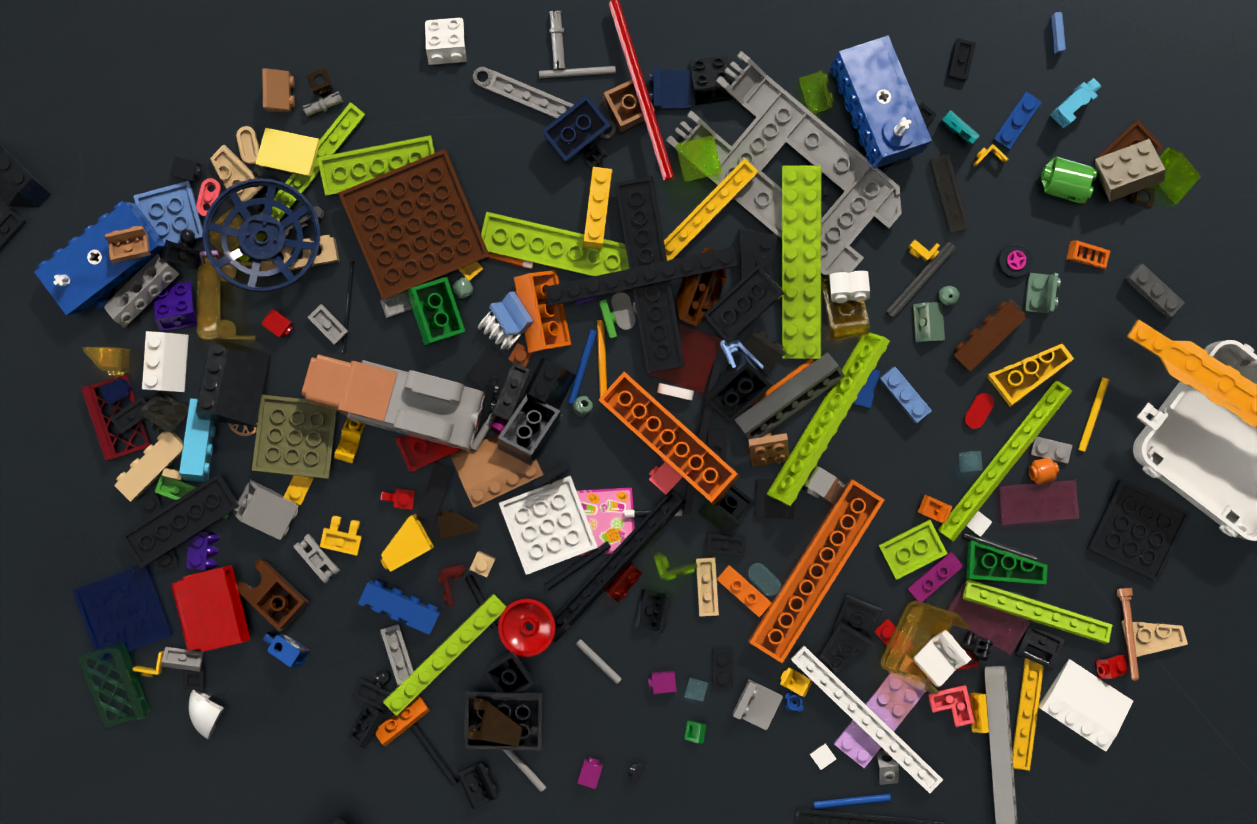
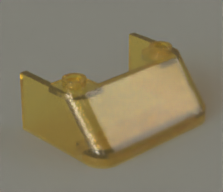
M239 262L246 268H252L253 262ZM211 263L202 264L198 268L197 333L199 337L204 340L255 341V336H236L234 323L229 320H220L221 281L226 280L215 271ZM231 263L220 267L224 273L234 279L236 267Z
M912 601L906 606L881 658V666L887 672L906 683L938 695L939 691L926 680V674L915 663L914 657L930 641L933 634L937 635L944 630L949 632L952 625L968 630L970 626L956 613L919 601Z

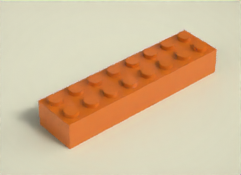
M625 372L599 398V401L712 504L715 505L740 477L738 473Z

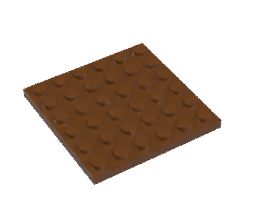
M446 149L338 192L382 300L490 257Z

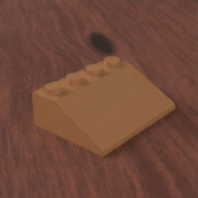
M498 434L484 439L477 451L471 448L470 452L461 450L450 455L473 508L543 476L544 473L537 458L530 466L498 449Z

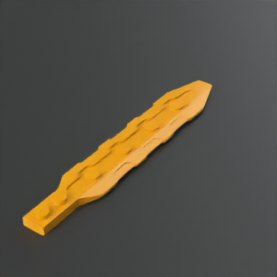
M1136 321L1127 337L1160 357L1169 375L1183 384H1188L1206 395L1210 401L1218 406L1222 405L1239 416L1245 423L1257 428L1256 384L1240 375V372L1231 366H1226L1207 354V351L1193 342L1172 341L1142 321Z

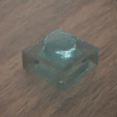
M689 677L684 696L703 701L708 682Z

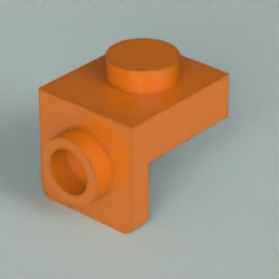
M925 495L918 513L945 524L950 516L952 506Z

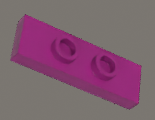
M950 551L907 589L921 604L964 566Z

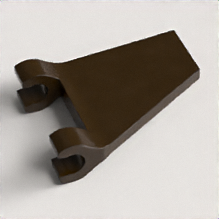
M475 698L474 709L484 710L480 730L468 727L467 738L518 747L522 727L490 702Z

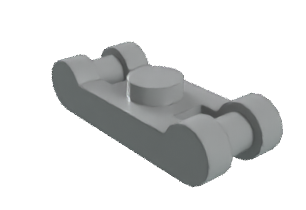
M309 533L304 536L303 541L297 542L294 545L296 551L325 584L330 581L331 576L337 575L340 572V569ZM310 545L312 550L307 553L305 548ZM326 564L329 569L323 572L321 567Z

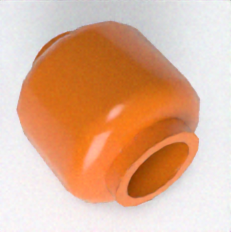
M1043 458L1033 461L1028 471L1032 481H1035L1037 484H1044L1055 481L1059 468L1052 459Z

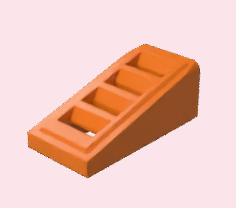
M1077 240L1071 241L1066 259L1106 269L1110 250ZM1084 249H1087V250H1086V253H1085V257L1082 258V257H1083V253H1084ZM1092 251H1094L1093 258H1092V261H1091V260H1090L1091 254H1092ZM1099 253H1102L1100 263H1098Z

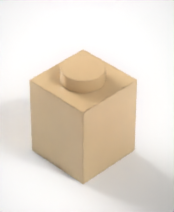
M478 551L469 570L488 577L496 558Z

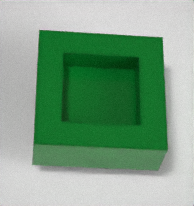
M687 721L684 740L704 743L706 724Z

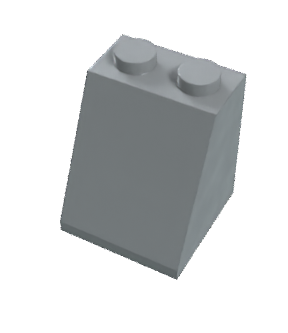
M249 479L238 500L240 506L232 511L239 521L281 540L282 536H285L289 530L288 525L298 513V505L260 483Z

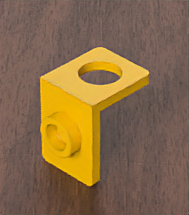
M992 144L987 150L983 148L976 155L978 159L973 163V166L975 167L990 151L1003 163L1009 159Z
M164 651L158 654L156 669L135 666L133 671L141 672L142 676L153 677V674H161L163 668L161 661Z

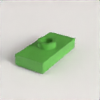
M602 300L599 304L609 338L612 339L617 337L614 323H617L614 312L610 313L607 300Z

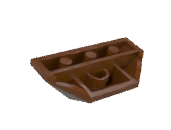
M706 247L701 253L715 250ZM725 269L683 278L676 297L679 319L681 321L698 326L700 322L706 319L703 314L719 300L727 278Z

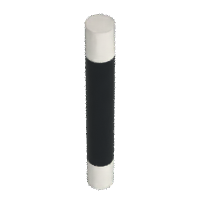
M682 508L675 516H682ZM652 509L624 510L625 518L646 517Z

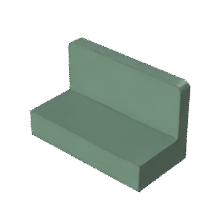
M942 302L913 304L916 342L945 340Z

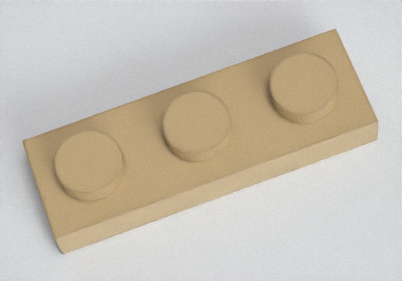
M715 557L697 558L699 616L719 615Z

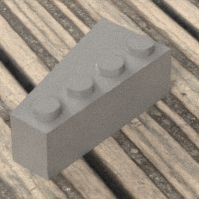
M816 466L808 476L803 491L816 498L820 496L834 505L846 485L834 475Z

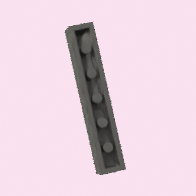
M827 352L737 417L735 422L748 440L761 438L836 384L845 375L840 366Z

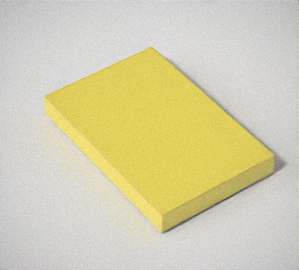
M265 128L256 165L311 177L321 140Z

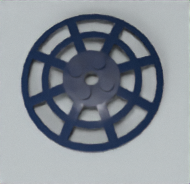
M249 179L229 187L212 203L203 224V245L212 267L228 283L252 292L276 291L298 281L311 268L320 246L319 221L310 202L295 188L273 179ZM250 187H268L266 198H256L242 202L237 195V192ZM276 189L283 190L292 195L303 206L293 213L286 205L274 200ZM230 197L236 207L228 214L223 226L212 223V218L219 206ZM254 205H265L263 214L253 216L250 215L246 208ZM272 207L282 210L288 217L279 222L271 216ZM240 212L245 221L239 230L230 228L231 221ZM307 212L311 217L314 227V242L303 241L302 228L298 220ZM292 223L295 225L297 240L285 239L284 229ZM209 230L221 233V245L226 255L216 261L210 249ZM259 233H265L268 236L264 242H259L256 237ZM227 235L238 237L240 248L230 252L227 244ZM284 247L295 248L292 256L284 263L279 256L280 252ZM301 249L312 250L307 264L294 276L288 267L297 259ZM246 254L251 259H254L252 268L248 269L242 266L235 259ZM270 259L278 267L269 271H259L261 261ZM231 263L239 271L250 275L248 285L232 279L220 267ZM281 272L288 280L271 287H255L258 277L273 276Z

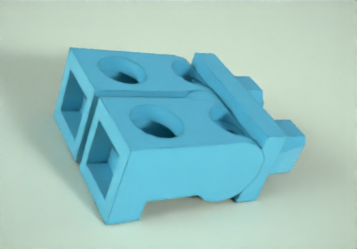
M1094 78L1087 84L1083 82L1050 115L1062 128L1066 127L1076 119V116L1073 114L1076 110L1087 105L1098 96L1095 92L1101 85Z

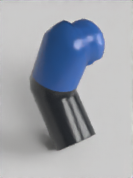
M112 289L109 298L97 299L94 303L95 308L99 311H106L103 306L118 291Z

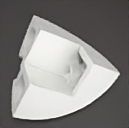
M192 690L189 698L190 719L196 730L209 740L224 708L210 701V696L199 690Z

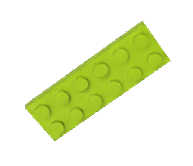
M431 135L317 157L325 196L336 194L434 154Z

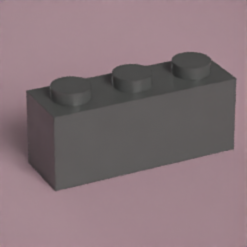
M1143 263L1137 265L1125 278L1129 284L1166 318L1172 317L1185 303Z

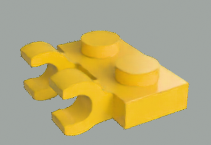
M333 516L330 529L324 528L320 547L357 556L362 536L357 535L360 521L352 520L349 532L346 533L338 531L341 517Z

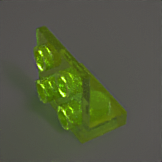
M714 135L676 145L685 182L713 175H723Z
M1168 147L1159 157L1166 169L1165 180L1156 185L1163 190L1174 204H1178L1200 179L1201 175L1183 153Z
M661 553L653 555L660 578H665V581L677 578L676 574L681 572L684 575L695 572L694 568L698 567L696 562L666 570V568H669L666 555L662 556Z

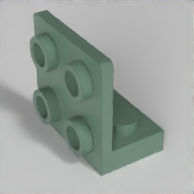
M1058 273L1050 275L1028 274L1024 311L1048 314L1057 309L1058 297H1056V291L1060 289L1061 284Z

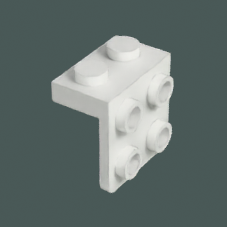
M462 18L428 20L425 22L426 53L429 65L467 62L464 22Z
M947 630L934 636L914 657L915 663L936 687H940L956 669L971 660L965 650L961 648Z

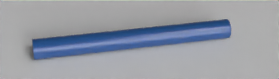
M590 329L568 403L573 404L577 399L597 335L595 330Z
M890 794L816 801L814 802V809L891 801Z

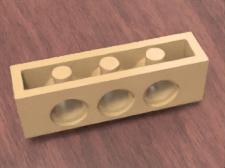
M330 235L320 236L322 253L316 256L312 266L340 261L336 239L334 237L330 238ZM311 238L303 239L306 242H314L311 241ZM284 247L280 252L284 255V263L292 256L295 248ZM301 249L303 252L302 258L295 260L288 267L289 270L304 268L312 254V250ZM272 259L261 261L260 265L261 271L278 268Z

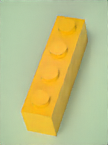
M593 167L583 247L602 249L612 169Z

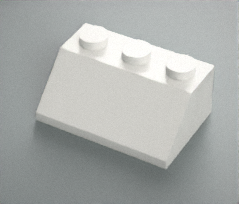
M146 331L142 389L185 392L189 335Z

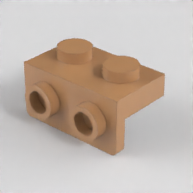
M133 226L129 229L116 230L105 234V239L109 244L110 261L112 264L150 255L149 236L143 226Z

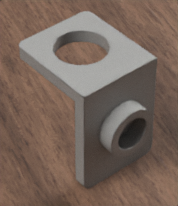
M885 750L878 751L880 785L898 783V762L894 759L889 762L883 761L882 757L889 754Z

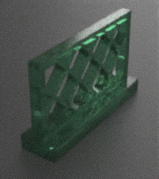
M124 642L78 657L105 728L134 719H144L150 713L137 675L133 671V665ZM111 653L113 658L111 664L102 660L104 654ZM90 658L97 662L94 669L87 666L86 659ZM99 664L109 668L106 675L96 671ZM111 670L119 673L120 678L118 682L109 677ZM94 675L104 679L101 687L94 684L92 680ZM106 681L116 686L113 693L103 688ZM118 687L126 691L127 696L125 699L115 695ZM101 692L111 697L108 704L100 700ZM113 699L123 703L120 710L110 706ZM125 705L132 708L133 715L129 716L122 712ZM108 710L117 714L115 720L108 721L106 716Z

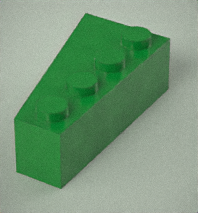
M973 540L968 542L966 580L1036 586L1047 585L1048 565L1004 552Z

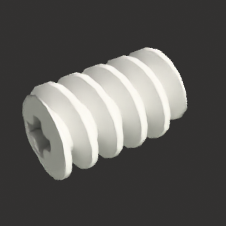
M490 311L480 322L478 329L481 330L485 327L483 334L486 335L491 332L489 339L497 338L495 344L502 343L501 349L508 348L509 350L521 334L515 336L506 335L500 323L496 320L495 315H490Z

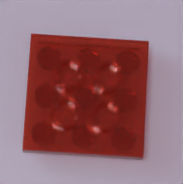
M678 324L685 366L650 372L649 375L704 393L722 338Z

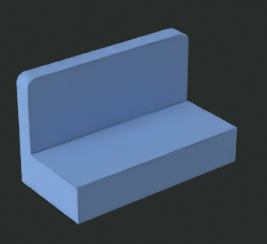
M509 292L502 302L491 303L489 306L508 336L525 333L533 322L515 292Z

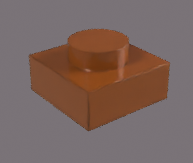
M517 343L508 360L526 367L534 352L528 353V348Z

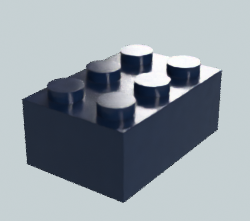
M586 95L541 132L567 163L609 130L611 125Z

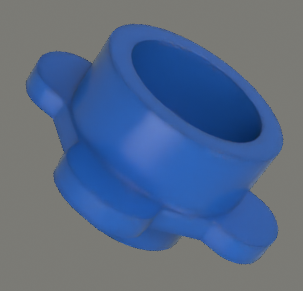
M786 693L785 698L787 702L785 709L787 711L797 710L801 712L804 709L802 705L804 697L799 694Z

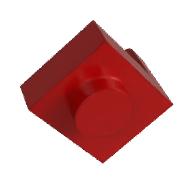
M1125 654L1095 661L1100 679H1113L1129 673Z

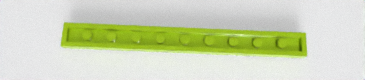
M350 102L320 139L311 177L293 173L285 183L303 194L320 173L317 157L335 154L366 114ZM279 190L274 196V200L281 202L290 209L297 202L296 198L283 190ZM272 207L271 216L280 222L286 213L276 207ZM259 233L256 237L259 242H264L268 238L265 233ZM239 241L231 249L230 252H233L236 249L240 248ZM244 254L238 259L247 264L251 258Z
M1055 380L953 509L946 523H942L938 528L939 532L951 541H955L1071 394L1072 390L1069 387Z

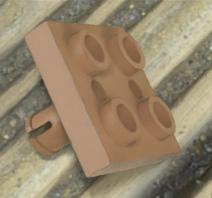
M769 431L761 438L748 440L751 467L783 463L789 457L787 433L772 436L771 431Z

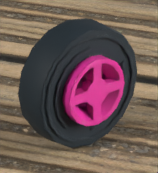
M1018 243L1010 244L1000 252L998 264L1006 276L1018 278L1026 275L1031 270L1033 256L1026 246Z

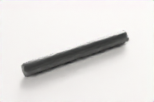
M948 242L939 251L936 257L930 261L887 309L886 312L889 316L894 318L954 252L956 247L952 243Z

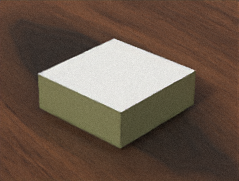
M978 511L966 526L981 537L992 521Z
M826 743L809 753L820 770L836 760Z

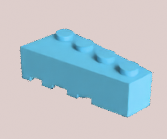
M190 399L179 474L185 482L204 483L209 480L210 460L213 452L212 440L215 436L216 427L214 426V421L198 419L196 414L198 399Z

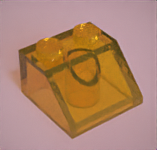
M83 347V352L102 371H108V375L124 376V372H129L130 349Z

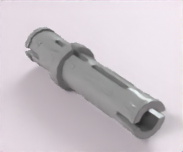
M550 11L551 29H549V33L552 39L553 70L566 69L562 34L564 33V28H562L561 11Z

